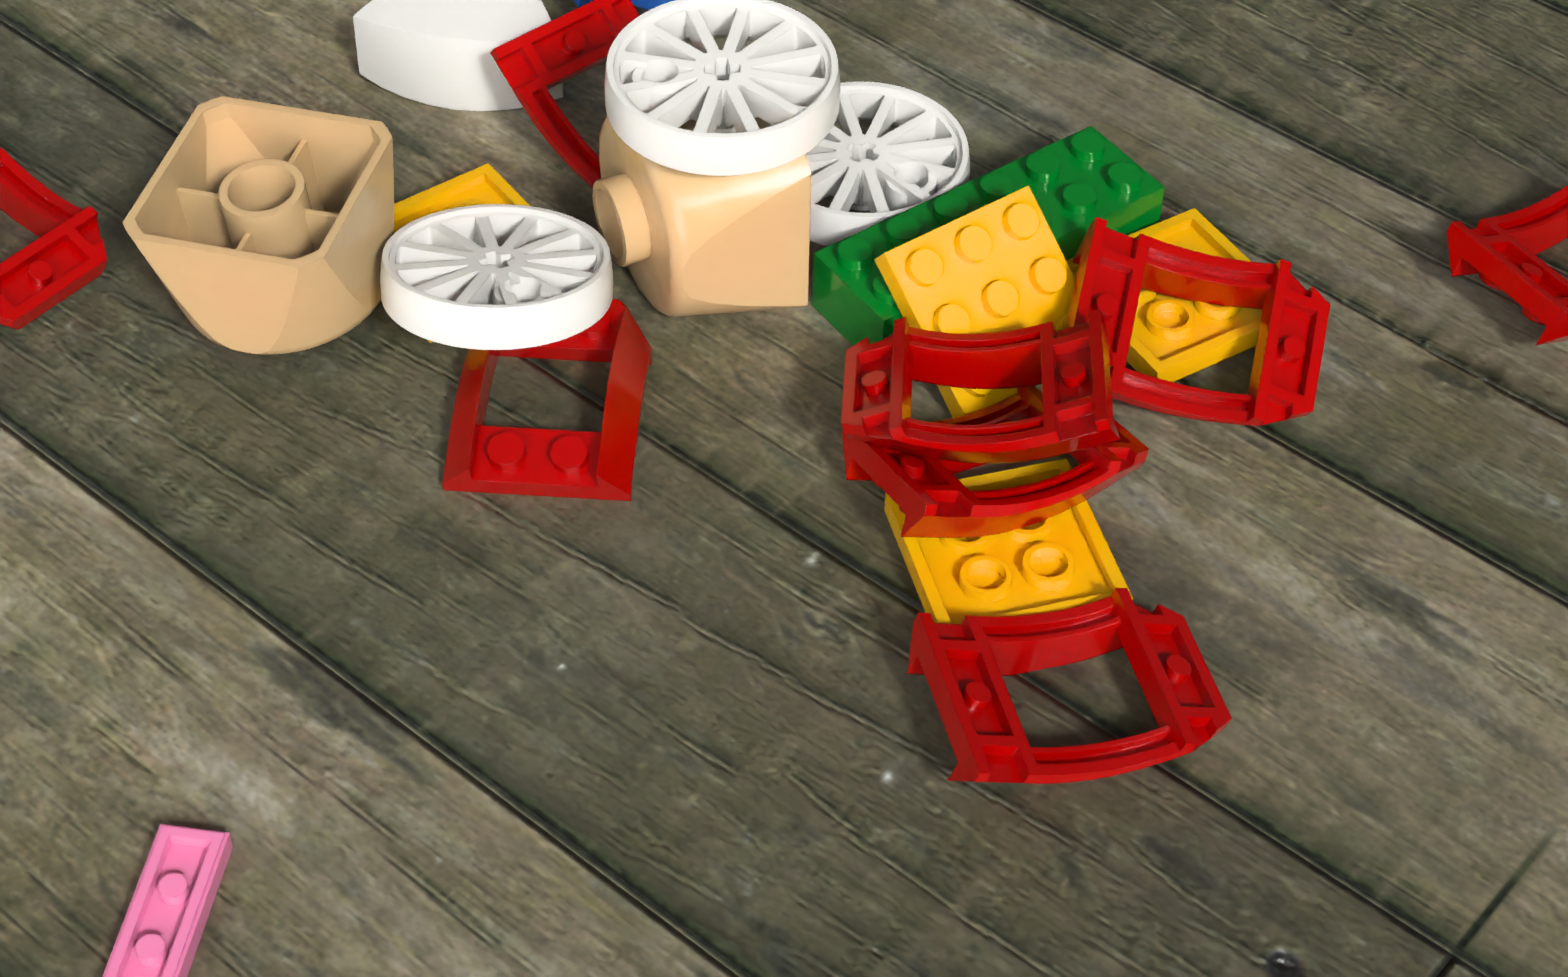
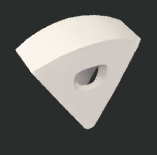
M372 0L353 16L359 74L388 91L431 106L465 111H496L522 108L523 106L490 53L494 48L552 20L541 0ZM563 83L548 89L554 100L563 97Z

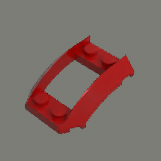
M593 0L494 48L490 53L519 102L543 137L568 166L592 188L595 181L601 179L599 156L568 121L548 89L607 61L608 52L617 35L631 21L640 16L631 0Z
M0 148V209L11 219L40 237L0 263V325L19 330L99 277L106 267L107 256L104 241L100 236L97 221L98 213L90 205L85 209H81L61 198L28 173L3 148Z
M1568 185L1549 197L1518 211L1500 216L1481 218L1476 228L1469 229L1460 221H1452L1447 230L1451 277L1479 273L1480 279L1486 285L1509 295L1522 306L1521 312L1528 319L1546 326L1536 345L1568 340V280L1536 256V254L1568 238Z
M1096 217L1091 222L1072 263L1079 266L1066 328L1088 323V312L1101 309L1115 366L1110 367L1112 398L1141 408L1174 416L1251 426H1261L1302 417L1313 411L1330 304L1314 286L1307 291L1290 273L1291 262L1280 259L1274 264L1223 258L1171 245L1141 233L1136 238L1107 228V220ZM1141 288L1167 296L1205 302L1207 304L1262 309L1248 394L1227 393L1186 386L1125 368Z
M612 299L608 311L598 322L583 332L558 342L513 350H468L452 414L442 480L443 490L631 501L634 458L637 452L646 378L649 365L652 363V348L629 309L622 301ZM499 356L611 363L601 432L484 426L491 385Z
M1101 309L1088 312V323L1055 331L1051 321L1022 329L996 333L955 334L910 327L906 317L894 320L893 333L883 340L870 344L868 337L846 350L841 411L842 428L849 439L863 440L917 456L947 461L988 464L1038 460L1121 440L1113 420L1110 367L1115 366ZM912 380L967 389H1011L1042 384L1043 415L1019 421L980 425L942 424L912 419Z
M1035 386L1020 387L1016 394L985 409L959 417L930 422L980 425L1019 421L1042 416V392ZM1114 420L1121 440L1070 452L1069 454L1078 461V466L1071 470L1023 486L998 490L970 491L953 474L988 463H965L917 456L863 440L849 439L842 429L846 480L873 481L874 484L881 487L898 504L900 511L906 514L900 537H982L1001 534L1039 523L1086 501L1131 471L1139 469L1146 460L1149 448Z
M1116 587L1110 597L1089 604L1048 613L1001 617L966 615L961 624L934 623L931 613L918 612L913 621L907 674L925 675L958 763L947 781L1055 784L1110 777L1150 767L1192 753L1226 728L1232 719L1184 616L1160 604H1157L1154 611L1150 612L1134 604L1127 588ZM1124 648L1159 728L1101 743L1063 747H1030L1002 676H1011L1077 663Z

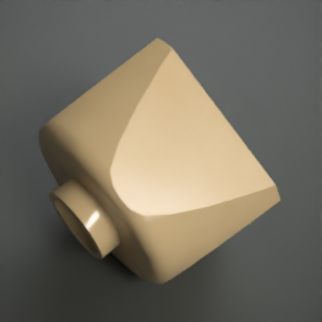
M220 96L201 103L196 107L122 223L186 318L200 334L210 341L232 350L266 355L286 354L314 348L352 330L372 313L381 300L380 271L382 252L386 242L394 234L392 135L382 121Z
M608 116L606 117L599 136L601 179L595 181L592 194L598 228L609 246L613 261L617 266L628 267L639 290L656 310L669 317L808 306L811 171L806 154L780 167L752 174L709 176L687 173L662 166L634 151L617 135ZM759 117L755 118L760 129L773 126ZM690 119L678 128L693 131L696 121Z

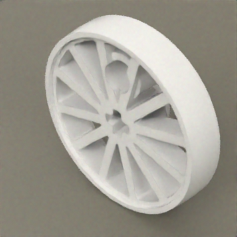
M674 0L641 14L625 26L613 41L607 56L604 83L605 108L613 129L630 148L643 157L662 166L682 172L709 176H736L758 173L785 165L811 151L828 135L837 119L840 108V72L836 50L830 38L814 21L804 14L771 0ZM714 38H727L723 50H719ZM747 40L754 41L753 43L745 47ZM691 41L693 46L687 44L686 42ZM759 117L773 126L760 129L755 118ZM690 119L696 121L693 131L678 128Z
M841 82L840 108L835 122H840L843 131L833 125L828 135L815 148L806 153L811 171L810 241L830 246L969 182L970 156L968 141L963 128L956 118L931 98L904 87L878 82ZM859 121H872L866 134L862 133ZM891 124L899 126L894 130L888 132ZM829 195L834 197L829 208L815 204ZM850 209H852V210H857V211H867V210H869L870 213L849 212V210H850Z
M483 204L451 208L418 218L400 228L388 239L382 252L380 271L381 301L387 314L398 325L419 337L436 343L477 350H513L547 345L583 332L598 322L608 311L613 299V268L610 249L603 236L593 227L579 219L557 211L513 204Z

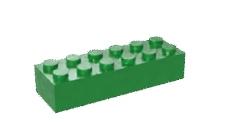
M1089 126L814 252L812 306L852 345L868 337L870 344L881 341L893 333L894 320L903 318L874 260L883 253L1029 185L1065 259L1068 260L1075 257L1091 222L1096 217L1107 220V228L1125 235L1159 223L1165 186L1094 127Z

